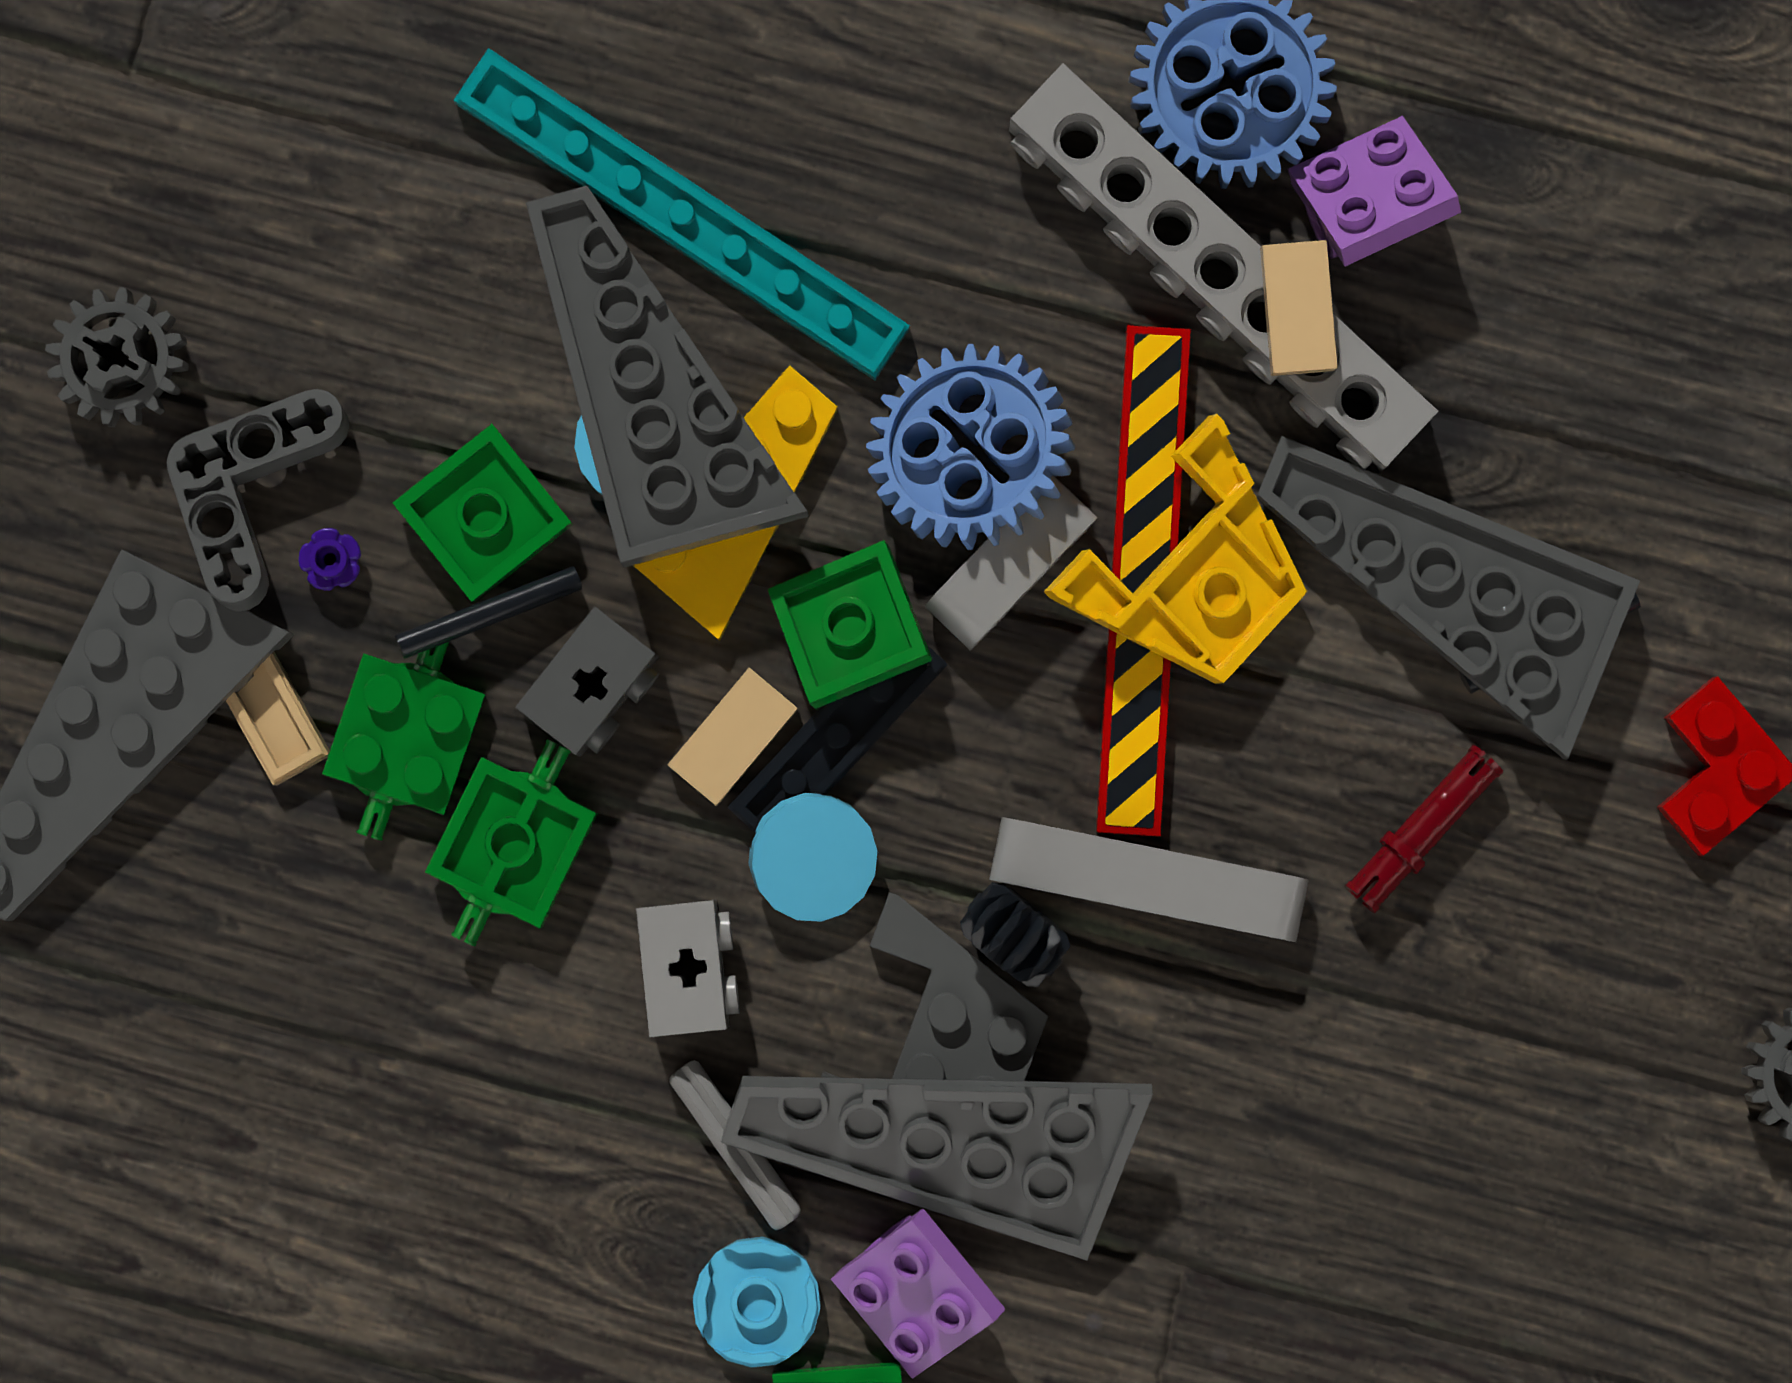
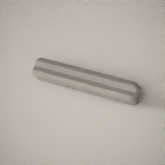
M693 1060L675 1071L669 1078L671 1086L771 1228L775 1230L781 1229L796 1219L801 1212L800 1205L767 1158L721 1143L731 1107L700 1063Z

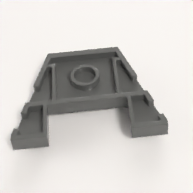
M889 892L870 947L931 969L928 982L892 1079L1025 1081L1048 1015L903 898ZM825 1071L821 1075V1077L841 1078Z

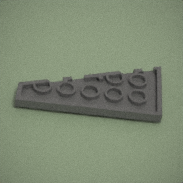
M588 186L526 202L619 560L623 568L809 517L802 502L784 479L764 446L759 442L733 400L675 318L665 300L631 253L628 245Z
M121 549L0 791V918L5 921H14L67 867L66 862L93 835L97 836L113 820L112 816L134 793L138 794L208 723L207 719L232 693L239 692L254 676L253 672L275 650H280L295 634L246 610L240 612L228 610L210 592Z
M743 1076L723 1131L721 1143L1087 1261L1149 1106L1153 1089L1152 1084Z

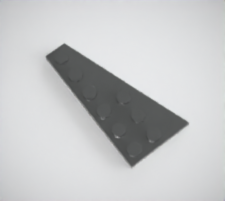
M1281 436L1257 494V500L1564 760H1567L1640 580Z

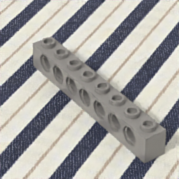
M1064 63L1011 117L1009 132L1015 138L1010 144L1014 150L1034 168L1038 169L1044 163L1061 179L1057 185L1058 190L1076 208L1085 212L1090 206L1108 223L1103 228L1105 234L1121 250L1129 255L1137 250L1155 267L1150 271V275L1166 292L1175 298H1178L1183 292L1201 309L1196 315L1197 319L1211 334L1221 341H1225L1230 336L1247 352L1243 361L1254 374L1269 385L1276 379L1293 394L1294 397L1289 403L1306 422L1315 428H1318L1323 422L1341 439L1336 445L1337 449L1351 464L1365 470L1370 466L1375 472L1380 473L1436 415L1438 410L1334 314L1338 367L1336 371L1324 372L1319 376H1308L1305 374L1271 376L1267 333L1255 330L1247 318L1249 306L1258 302L1265 303L1261 246ZM1072 131L1084 132L1092 138L1095 144V151L1083 159L1072 158L1062 150L1060 145L1061 138ZM1117 174L1131 175L1139 182L1141 195L1134 201L1120 202L1109 194L1107 181ZM1163 217H1175L1185 225L1188 238L1185 242L1176 246L1163 244L1155 236L1153 224ZM1217 259L1224 261L1233 271V284L1225 289L1209 287L1201 277L1200 266L1208 260ZM1357 388L1366 392L1373 404L1370 418L1356 420L1349 417L1341 405L1343 391Z

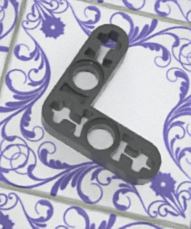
M319 389L304 391L189 434L178 440L169 451L167 458L168 473L205 585L210 594L228 610L240 612L252 609L266 596L269 586L268 573L238 486L325 454L341 445L348 434L350 427L349 418L337 398L328 391ZM321 409L326 416L331 417L324 420L326 430L315 434L310 426L307 425L312 422L311 412ZM287 419L294 429L291 433L297 440V443L290 445L287 434L279 424L283 420ZM263 428L274 433V446L267 455L262 458L253 459L243 454L242 445L250 432ZM227 442V448L237 462L236 466L231 468L223 457L227 455L220 447L222 443ZM202 453L211 462L205 465L206 475L196 479L187 470L193 467L192 457ZM219 507L232 510L234 522L227 534L218 538L206 537L203 534V518L209 511ZM232 552L235 562L245 574H252L243 579L244 590L239 593H234L228 585L222 586V584L231 580V573L227 561L220 554Z

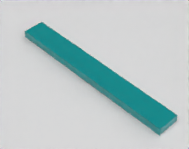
M487 49L454 98L457 106L580 187L588 186L595 197L873 380L877 379L909 331V324L491 49Z

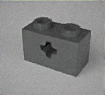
M594 607L515 708L575 755L582 756L588 747L597 754L620 726V723L612 717L626 699L630 698L633 702L638 703L658 678L660 673L652 668V666L659 659V656L597 607ZM601 670H604L607 674L603 678L602 685L608 690L606 696L602 700L594 696L587 698L585 702L580 700L579 698L584 692L583 685L578 682L580 676L584 672L596 676Z

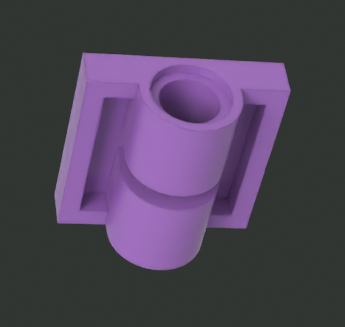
M1403 116L1288 169L1292 186L1306 207L1309 221L1318 241L1327 240L1328 257L1331 259L1339 257L1344 266L1461 213L1457 193Z
M921 1209L913 1216L909 1214L877 1238L863 1253L843 1266L831 1278L833 1283L912 1379L995 1322L1006 1310L924 1209Z

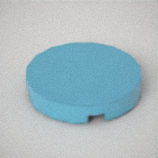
M803 793L782 800L761 818L755 830L756 835L752 840L748 861L755 887L775 910L795 920L822 922L845 914L865 896L875 877L878 851L871 828L851 805L832 796Z
M766 1237L738 1239L718 1250L701 1270L693 1295L695 1323L703 1338L705 1337L707 1343L715 1349L714 1351L727 1361L751 1368L777 1365L798 1352L814 1333L821 1309L818 1280L806 1258L787 1243Z

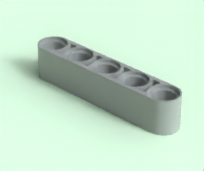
M1005 817L1001 818L989 880L1291 942H1297L1309 882L1308 879Z

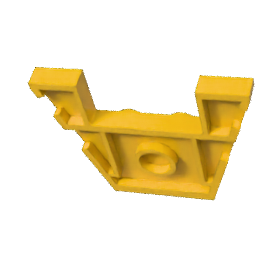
M1218 414L1208 416L1171 455L1215 502V506L1135 592L1132 593L1090 549L1081 551L1044 591L1050 599L1215 684L1225 683L1307 593L1273 520H1267L1251 488L1254 485L1253 479L1245 463H1239L1227 438L1230 432L1224 420Z

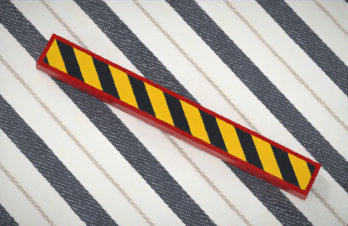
M1127 325L1111 571L1132 593L1178 545L1182 467L1171 455L1184 442L1191 329ZM1108 629L1096 833L1161 836L1171 661Z

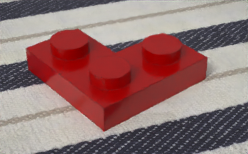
M1718 676L1708 680L1664 717L1705 766L1657 806L1659 811L1697 856H1704L1792 782V763Z

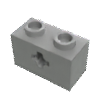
M717 900L636 908L649 1037L727 1029L730 1026L728 1015L740 1014L736 975L724 976L722 951L733 950L729 911L718 913ZM692 948L693 956L696 960L706 961L707 971L696 976V985L687 986L685 975L674 974L673 963L683 959V949Z

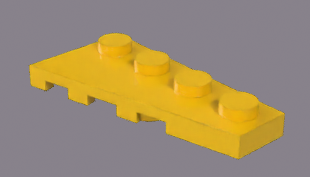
M789 365L744 417L793 492L796 491L838 411V406ZM779 525L633 566L720 641L743 593H745L756 571V567Z

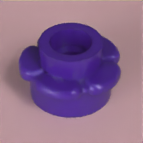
M323 528L312 534L309 543L302 545L298 556L299 566L302 571L307 572L308 582L317 589L330 591L334 586L347 587L355 581L360 572L359 559L361 557V549L358 542L351 535H341L334 528ZM329 553L334 554L336 557V562L333 565H327L324 561L325 556Z

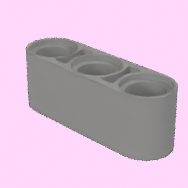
M1055 476L1051 477V481L1055 484L1061 496L1059 499L1040 496L1037 503L1044 513L1045 517L1040 520L1025 512L1020 516L1023 526V534L1020 536L1013 532L1007 524L999 527V545L994 546L987 539L924 606L969 650H972L1098 519Z

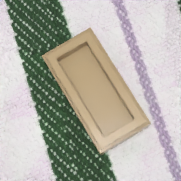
M1327 240L1262 245L1260 253L1271 376L1336 371L1338 367Z
M273 652L253 672L254 676L239 692H233L226 702L272 785L277 786L327 758L330 750L277 655Z
M748 668L668 763V766L715 806H718L796 713L798 708L751 668Z

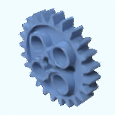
M1184 0L1186 8L1184 12L1167 2L1162 13L1168 26L1165 27L1154 22L1148 23L1145 33L1155 46L1137 45L1134 57L1147 65L1148 68L1133 70L1129 76V83L1146 88V91L1132 97L1130 106L1131 109L1149 110L1150 114L1140 122L1138 131L1140 134L1158 130L1161 136L1156 141L1154 148L1160 153H1164L1170 148L1176 151L1177 154L1173 165L1178 170L1182 169L1189 161L1196 164L1195 183L1200 184L1211 169L1218 171L1219 183L1222 189L1227 188L1233 172H1241L1247 187H1253L1256 182L1257 168L1261 166L1274 180L1281 173L1280 156L1288 162L1297 165L1301 162L1303 155L1296 142L1299 141L1306 145L1315 146L1321 137L1309 122L1327 123L1331 117L1332 112L1325 106L1317 103V100L1332 98L1336 93L1337 86L1320 80L1321 76L1333 70L1335 60L1316 58L1315 54L1325 45L1327 37L1323 34L1307 38L1304 32L1310 24L1313 15L1307 13L1293 20L1288 16L1293 0H1282L1276 7L1269 4V0ZM1241 29L1252 30L1262 39L1263 50L1255 55H1243L1232 46L1230 35ZM1181 57H1195L1205 66L1207 76L1200 82H1184L1175 74L1173 63ZM1279 57L1283 60L1284 64L1282 67L1250 77L1245 82L1240 96H1237L1231 88L1225 89L1190 111H1184L1181 108L1182 102L1215 91L1220 86L1226 72H1228L1233 80H1238L1257 70L1265 62L1273 58ZM1270 85L1281 87L1288 93L1291 107L1279 113L1265 109L1259 100V90ZM1210 113H1222L1232 121L1234 134L1224 140L1212 139L1203 131L1201 119Z
M974 344L967 345L963 361L957 362L947 348L942 349L941 366L933 369L923 358L919 359L918 367L922 377L913 381L909 377L900 374L897 379L905 391L902 396L898 398L883 394L880 398L891 412L890 416L871 418L870 421L877 433L884 437L866 443V449L872 457L881 460L868 468L869 474L876 483H885L877 491L878 496L886 506L895 504L891 513L901 525L912 520L911 529L920 539L925 538L934 529L935 539L941 547L947 548L955 533H958L961 542L967 550H973L977 534L980 532H984L994 546L999 545V527L1006 524L1017 535H1022L1023 526L1020 516L1027 512L1035 518L1043 519L1045 516L1037 500L1041 495L1059 499L1061 494L1051 481V477L1067 476L1071 473L1067 462L1058 456V454L1075 450V444L1070 435L1061 432L1073 423L1066 409H1057L1064 401L1056 386L1046 388L1049 380L1040 367L1028 373L1029 365L1023 355L1019 353L1006 365L1005 355L1000 347L995 345L989 351L985 360L981 359ZM976 394L985 395L984 401L978 409L970 413H959L960 406L965 399ZM935 410L943 411L973 444L982 447L990 461L1009 475L1008 482L1003 484L998 482L968 449L961 448L952 434L932 418V413ZM1016 435L1028 436L1027 443L1021 450L1009 455L1001 454L1002 447L1008 439ZM932 438L939 439L938 446L932 454L923 458H914L915 450L920 443ZM973 479L982 480L981 487L974 496L964 500L956 499L958 489L966 481Z

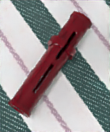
M1472 745L1468 749L1467 754L1406 819L1395 833L1391 831L1386 832L1379 841L1382 845L1381 849L1351 881L1344 885L1347 891L1358 900L1373 882H1377L1362 898L1364 901L1362 905L1368 910L1376 913L1380 909L1379 906L1410 872L1414 874L1419 873L1426 864L1423 857L1438 843L1443 835L1497 777L1502 775V768L1490 758L1474 776H1471L1485 760L1483 757L1486 753L1482 749Z

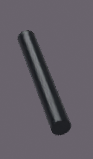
M572 566L397 634L395 639L402 657L406 659L582 590V584L576 569Z

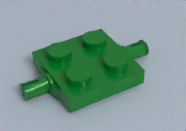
M449 642L437 646L432 656L430 655L432 649L419 653L415 664L391 663L363 653L322 772L323 775L353 784L362 793L369 796L359 829H357L356 833L368 836L375 813H378L371 838L383 841V835L393 805H415L445 815L486 695L457 685L443 673L439 672Z
M548 739L532 773L510 771L486 758H480L425 870V873L452 885L464 899L468 900L451 935L462 940L474 918V922L464 940L469 945L476 947L491 912L511 914L537 928L543 927L598 813L568 799L554 785L571 751L563 746H559L548 768L559 745Z

